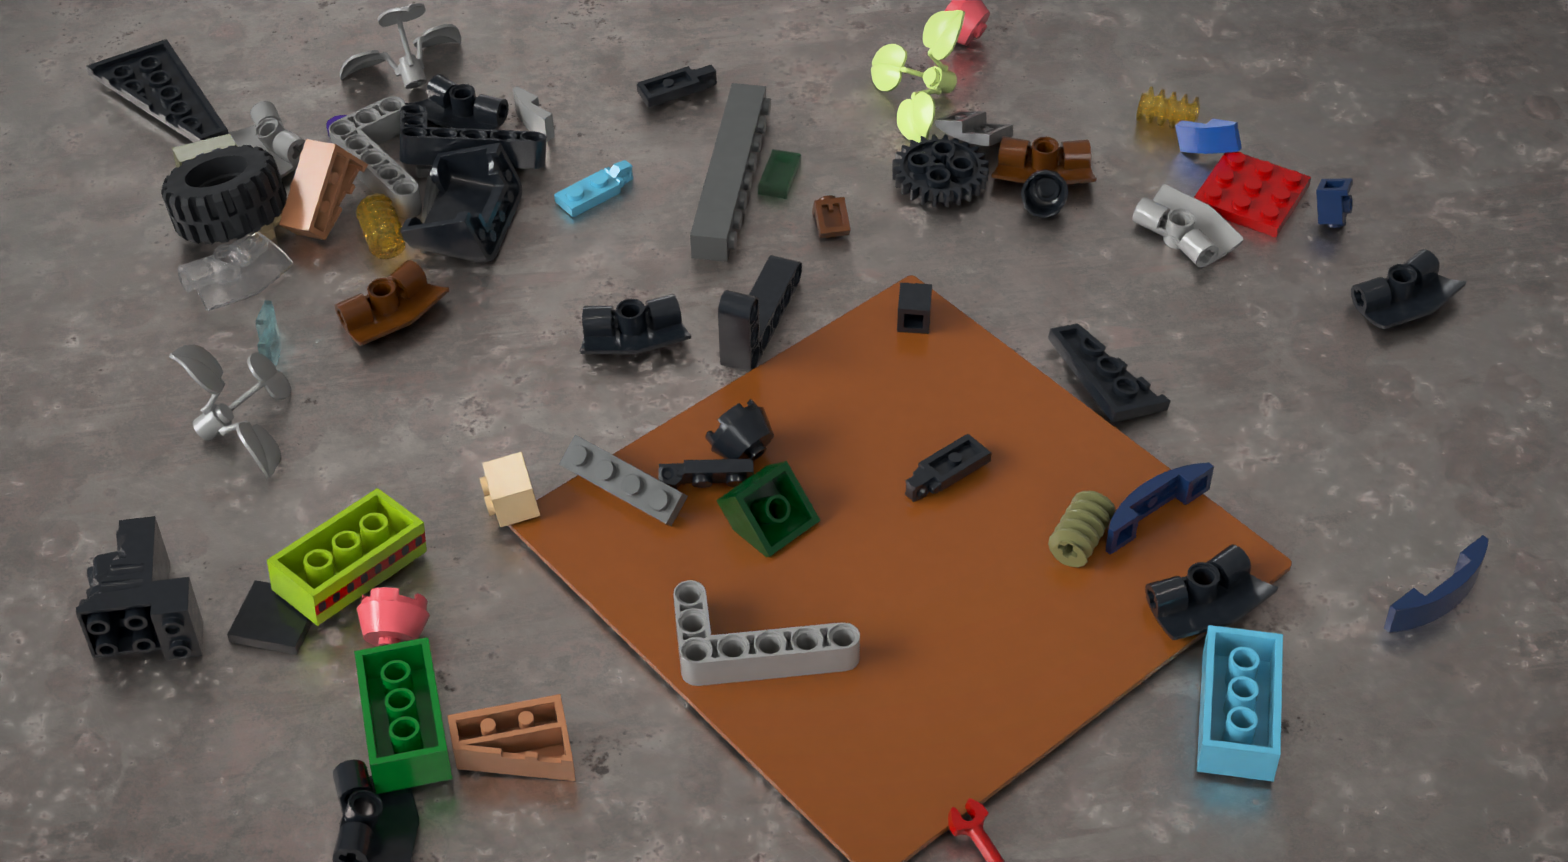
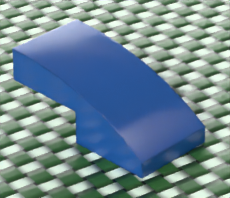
M1213 118L1207 124L1182 120L1175 125L1180 152L1217 154L1237 152L1242 149L1237 122Z

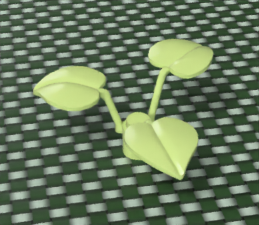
M962 10L935 13L928 19L924 27L923 43L926 47L930 48L928 56L937 66L928 68L925 72L904 67L907 60V51L897 44L883 46L876 52L873 58L871 75L874 85L879 90L889 92L897 88L902 79V72L923 78L926 86L930 88L913 92L911 99H906L899 105L897 125L900 132L908 140L920 143L921 136L928 140L936 108L935 101L930 94H948L956 87V74L949 71L948 66L944 65L940 60L947 58L957 43L965 12Z

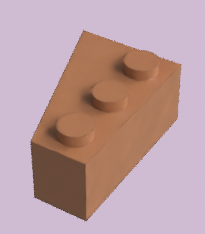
M306 139L303 150L300 153L294 179L290 185L285 207L281 213L279 225L296 235L326 240L343 210L339 207L346 194H352L355 189L354 184H352L359 171L364 172L368 164L336 144Z
M561 694L447 715L457 769L576 781Z

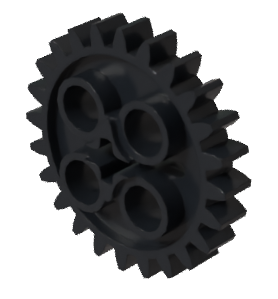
M932 134V140H927L924 136H921L920 143L910 140V147L902 145L901 152L895 153V159H893L892 180H895L896 188H902V195L910 193L911 201L921 198L922 205L928 201H932L933 207H936L939 202H943L945 207H949L950 201L961 205L962 198L970 202L972 194L979 196L980 189L986 188V181H988L989 161L985 160V153H979L978 146L970 148V143L968 142L959 143V139L956 138L948 140L947 134L942 139H938L935 134Z

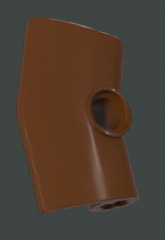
M1004 136L999 148L998 165L991 174L992 178L1025 183L1032 173L1048 169L1058 172L1066 180L1067 184L1096 182L1097 180L1091 169V146L1088 139L1061 142L1059 147L1057 140L1051 137H1039L1033 141L1031 146L1030 140Z
M407 260L387 278L373 280L368 285V295L364 296L360 293L334 306L343 328L359 346H362L414 323L450 290L449 287L428 284L423 269L414 261Z

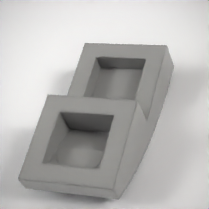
M518 86L513 88L515 111L520 121L529 131L543 133L547 136V142L555 136L552 113L539 107L538 96Z

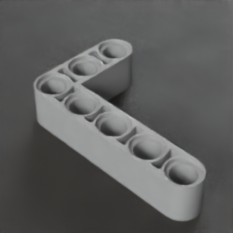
M390 96L333 122L329 126L331 143L340 146L368 164L365 171H359L356 177L397 216L407 219L416 217L422 212L419 185L414 178L378 146L400 135V109L402 106H405V101L400 97Z
M687 580L679 583L674 589V610L681 675L683 680L690 685L702 686L852 670L859 663L860 632L858 628L850 623L841 622L711 635L705 587L700 582Z

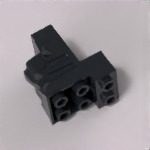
M156 517L119 520V528L116 531L118 551L94 557L93 566L87 568V578L90 588L86 590L87 599H81L79 606L76 607V615L92 657H112L139 652L147 653L155 650H162L165 660L202 656L203 619L189 577L169 579L170 560Z

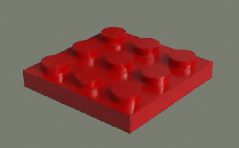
M1239 151L1224 153L1194 198L1211 206L1227 221L1276 238L1310 186L1311 177L1298 171L1272 164L1269 161L1251 157Z

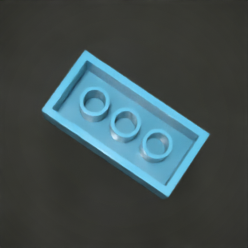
M1208 625L1202 657L1197 772L1274 782L1281 755L1283 634Z

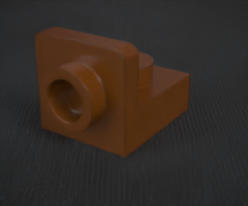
M827 195L814 200L812 216L816 218L820 239L850 235L851 228L844 197L836 198L833 195Z

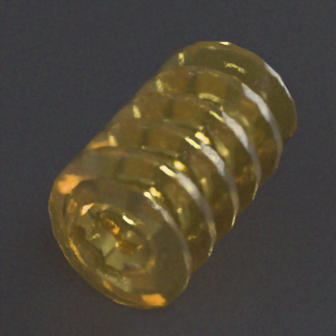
M1150 86L1147 92L1141 95L1136 121H1140L1145 114L1148 124H1151L1155 117H1157L1158 126H1163L1168 119L1169 128L1174 129L1175 125L1182 120L1197 122L1200 111L1199 97L1196 96L1192 103H1188V95L1184 94L1181 100L1177 101L1175 91L1172 92L1169 98L1165 97V89H1161L1158 95L1155 96L1153 86Z
M378 193L369 195L361 200L357 206L356 216L370 252L379 259H390L401 254L406 246L400 232L402 225L392 200L387 195Z

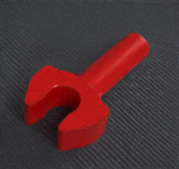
M972 798L967 800L965 809L971 816L972 821L964 820L960 812L955 807H952L948 814V825L954 836H970L986 862H1005L983 829L984 821L989 814L984 805Z

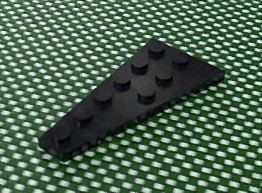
M167 39L86 65L88 75L192 142L229 134L227 127Z

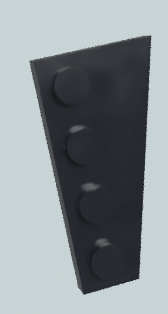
M1076 323L1050 329L1049 341L1111 422L1168 410L1171 400L1163 394L1157 396L1150 390L1151 384L1142 376L1139 378L1134 377L1126 370L1128 365L1119 357L1109 356L1105 352L1106 346L1081 325Z

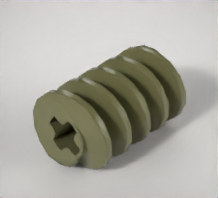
M1081 491L1073 497L1071 504L1067 507L1066 512L1049 537V549L1059 562L1070 567H1081L1088 562L1087 558L1093 554L1094 548L1098 545L1099 539L1103 536L1105 529L1109 526L1110 520L1115 514L1116 509L1112 501L1095 491Z

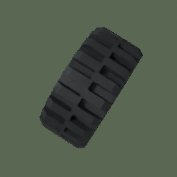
M233 145L224 149L217 148L211 152L196 155V158L188 159L180 167H175L170 175H167L164 179L161 189L162 198L178 235L192 243L199 244L203 242L205 245L213 244L214 242L225 243L235 238L241 239L251 232L256 233L260 231L261 227L271 224L275 217L280 216L287 201V193L274 157L261 147L255 146L253 148L251 145H243L242 147Z

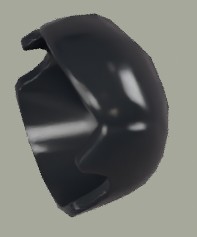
M1043 169L1032 173L1025 181L1021 190L1023 206L1033 216L1040 218L1054 216L1063 208L1069 191L1066 180L1058 172Z

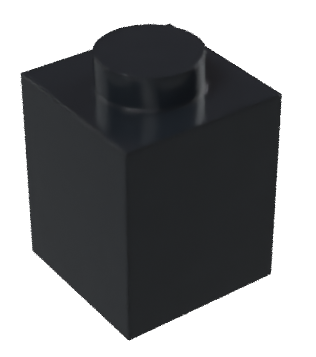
M900 282L897 332L929 334L932 284Z

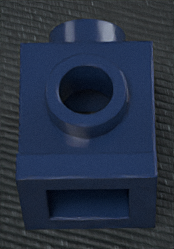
M1353 178L1321 179L1316 190L1318 224H1327L1329 227L1334 228L1346 225L1347 214L1352 213L1353 208L1352 195H1348L1353 185Z

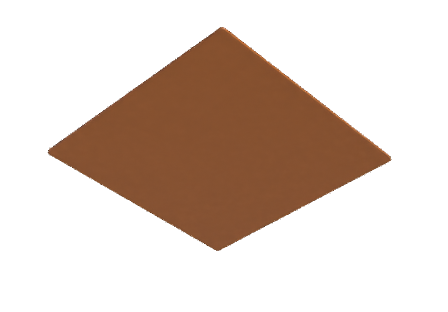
M913 275L903 278L612 454L658 479L659 464L684 463V460L724 459L711 451L712 446L705 438L706 433L711 430L715 433L720 425L718 419L733 406L740 403L745 408L748 406L747 402L752 399L758 407H764L774 433L773 439L766 446V452L753 461L754 474L767 465L787 461L821 520L772 556L765 557L730 526L716 501L735 488L727 486L726 483H713L711 487L697 488L692 486V484H681L676 490L688 497L672 526H669L577 475L536 500L540 516L508 525L538 557L850 862H907L949 830L948 814L952 807H955L960 812L961 817L965 818L968 815L965 804L969 798L981 804L986 802L1207 634V632L1172 640L1162 629L1148 605L1145 593L1146 584L1174 576L1185 577L1191 565L1197 562L1209 561L1232 544L1242 548L1248 555L1251 562L1250 574L1266 583L1273 584L1290 571L1292 561L1204 494L1187 505H1184L1175 497L1138 522L1136 538L1111 555L1105 551L1108 526L1103 536L1099 539L1098 545L1094 548L1093 554L1087 558L1088 562L1084 566L1070 567L1059 562L1049 549V537L1054 532L1055 527L1077 493L1081 491L1101 493L1112 501L1117 510L1126 497L1136 488L1153 477L1171 469L933 289L929 334L897 332L900 282L925 284ZM966 434H970L992 453L989 463L941 492L939 491L936 494L929 492L926 497L915 502L905 495V482L913 476V472L918 468V463ZM687 580L700 582L705 587L711 635L841 622L850 623L858 628L860 632L859 663L852 670L702 686L690 685L683 680L681 675L674 610V589L679 583Z

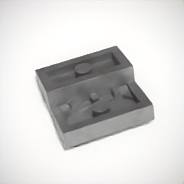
M960 110L935 120V126L956 139L971 144L991 146L1001 142L1004 136H1013V124L987 123L986 112Z

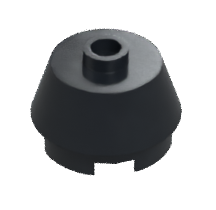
M752 399L747 402L748 406L745 408L740 403L733 406L718 419L720 425L716 432L713 433L711 430L706 433L705 438L711 444L712 452L724 459H751L753 461L766 452V446L773 439L774 433L764 407H758Z

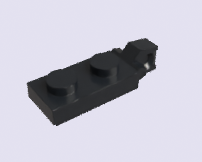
M712 65L699 69H690L687 66L638 82L637 92L648 108L661 105L716 85V70Z
M966 434L919 462L918 468L913 472V476L905 482V495L915 502L926 497L929 492L932 494L941 492L989 463L992 453L970 434Z
M751 459L684 460V463L659 464L658 479L674 489H677L681 484H692V486L697 488L711 487L713 483H726L727 486L736 487L754 474V465Z

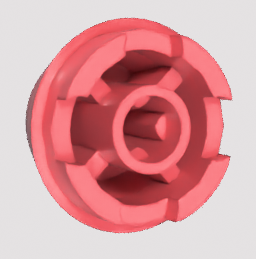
M952 0L945 11L962 10L965 12L957 43L967 46L975 38H980L987 28L986 22L990 12L982 0Z
M382 587L371 589L370 596L362 595L361 604L357 607L363 639L375 646L419 639L430 617L427 611V599L419 593L415 595L414 599L399 595L400 588Z

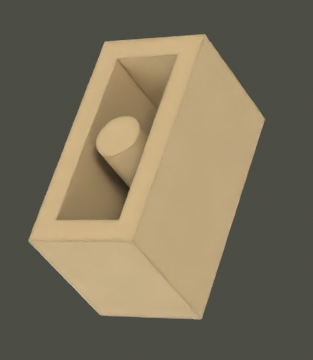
M522 451L482 463L485 476L479 479L489 516H497L500 528L540 516Z

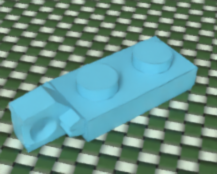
M626 160L613 164L611 168L606 167L604 170L602 169L555 193V202L569 215L576 217L620 194L621 188L627 182L633 180V166Z

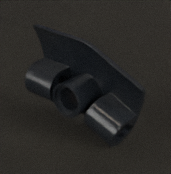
M442 74L435 75L427 85L428 99L405 103V105L424 106L427 109V121L438 128L498 130L505 122L509 110V104L506 99L480 94L476 97L473 86L469 84L458 85Z
M1421 249L1403 264L1391 266L1388 270L1387 278L1377 277L1353 285L1351 297L1357 310L1368 321L1381 329H1387L1434 313L1466 285L1467 281L1449 279L1438 275L1440 268L1438 258L1431 251Z
M672 293L647 300L645 302L646 306L640 300L631 298L621 301L617 305L616 310H614L613 306L583 307L582 326L584 338L579 351L580 354H638L691 339V334L682 323L681 311L675 294Z
M1232 544L1209 561L1197 562L1191 565L1185 577L1174 576L1146 584L1145 593L1148 605L1162 629L1172 640H1178L1207 632L1208 625L1225 627L1236 623L1276 593L1278 586L1261 581L1251 575V562L1248 555L1242 548Z
M353 759L337 765L333 770V779L343 816L339 823V833L332 861L411 862L419 826V815L411 787L376 794L373 778L369 776L365 762Z

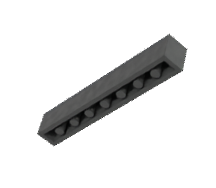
M732 83L690 233L691 258L728 262L730 250L736 249L737 232L735 230L741 229V209L745 210L747 206V192L745 191L751 190V171H755L757 166V153L755 152L761 151L762 135L760 134H765L766 116L770 115L771 98H766V86Z

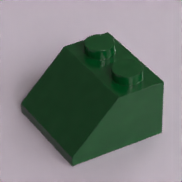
M787 461L765 466L716 500L732 529L765 557L772 556L821 521Z

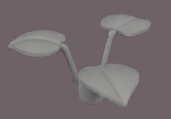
M414 3L386 10L379 15L378 22L382 27L398 25L406 56L399 59L400 64L397 66L387 52L379 53L378 50H371L353 55L343 63L340 79L342 81L343 78L359 69L387 61L394 69L396 76L402 77L406 89L422 86L427 82L423 71L425 67L423 64L422 48L444 43L461 44L459 29L453 24H444L426 30L423 36H419L413 41L414 46L417 48L416 58L414 54H411L403 22L423 15L426 11L424 4Z
M184 345L172 352L169 358L181 364L195 382L205 391L212 394L208 403L201 408L203 413L193 421V427L197 434L204 440L211 441L219 434L225 436L227 433L236 430L242 443L252 455L266 479L271 477L281 459L278 444L267 430L258 424L252 426L247 420L232 424L231 420L234 419L232 411L262 387H265L270 396L275 400H284L291 393L288 379L276 369L273 362L265 355L253 353L248 357L247 363L251 373L260 382L229 406L223 403L217 405L214 403L223 390L225 383L221 379L223 375L222 367L213 355L198 345Z

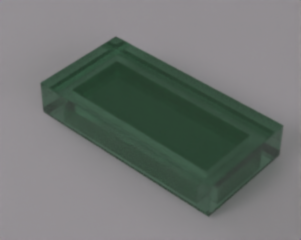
M772 149L757 186L758 195L787 199L801 163V154Z

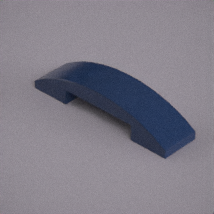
M1208 462L1178 467L1159 474L1136 488L1120 504L1111 520L1105 551L1111 555L1136 538L1138 522L1175 497L1184 505H1187L1210 490L1214 466Z
M1482 535L1461 551L1453 575L1429 594L1424 596L1413 588L1390 605L1384 629L1389 633L1414 629L1431 623L1453 610L1473 588L1485 557L1489 539Z

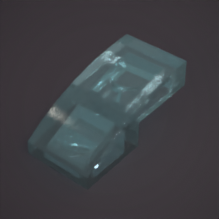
M265 300L255 321L259 336L257 347L259 353L265 355L277 366L281 352V336L272 301Z

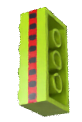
M376 488L267 559L271 589L319 626L426 553L424 522L379 488Z

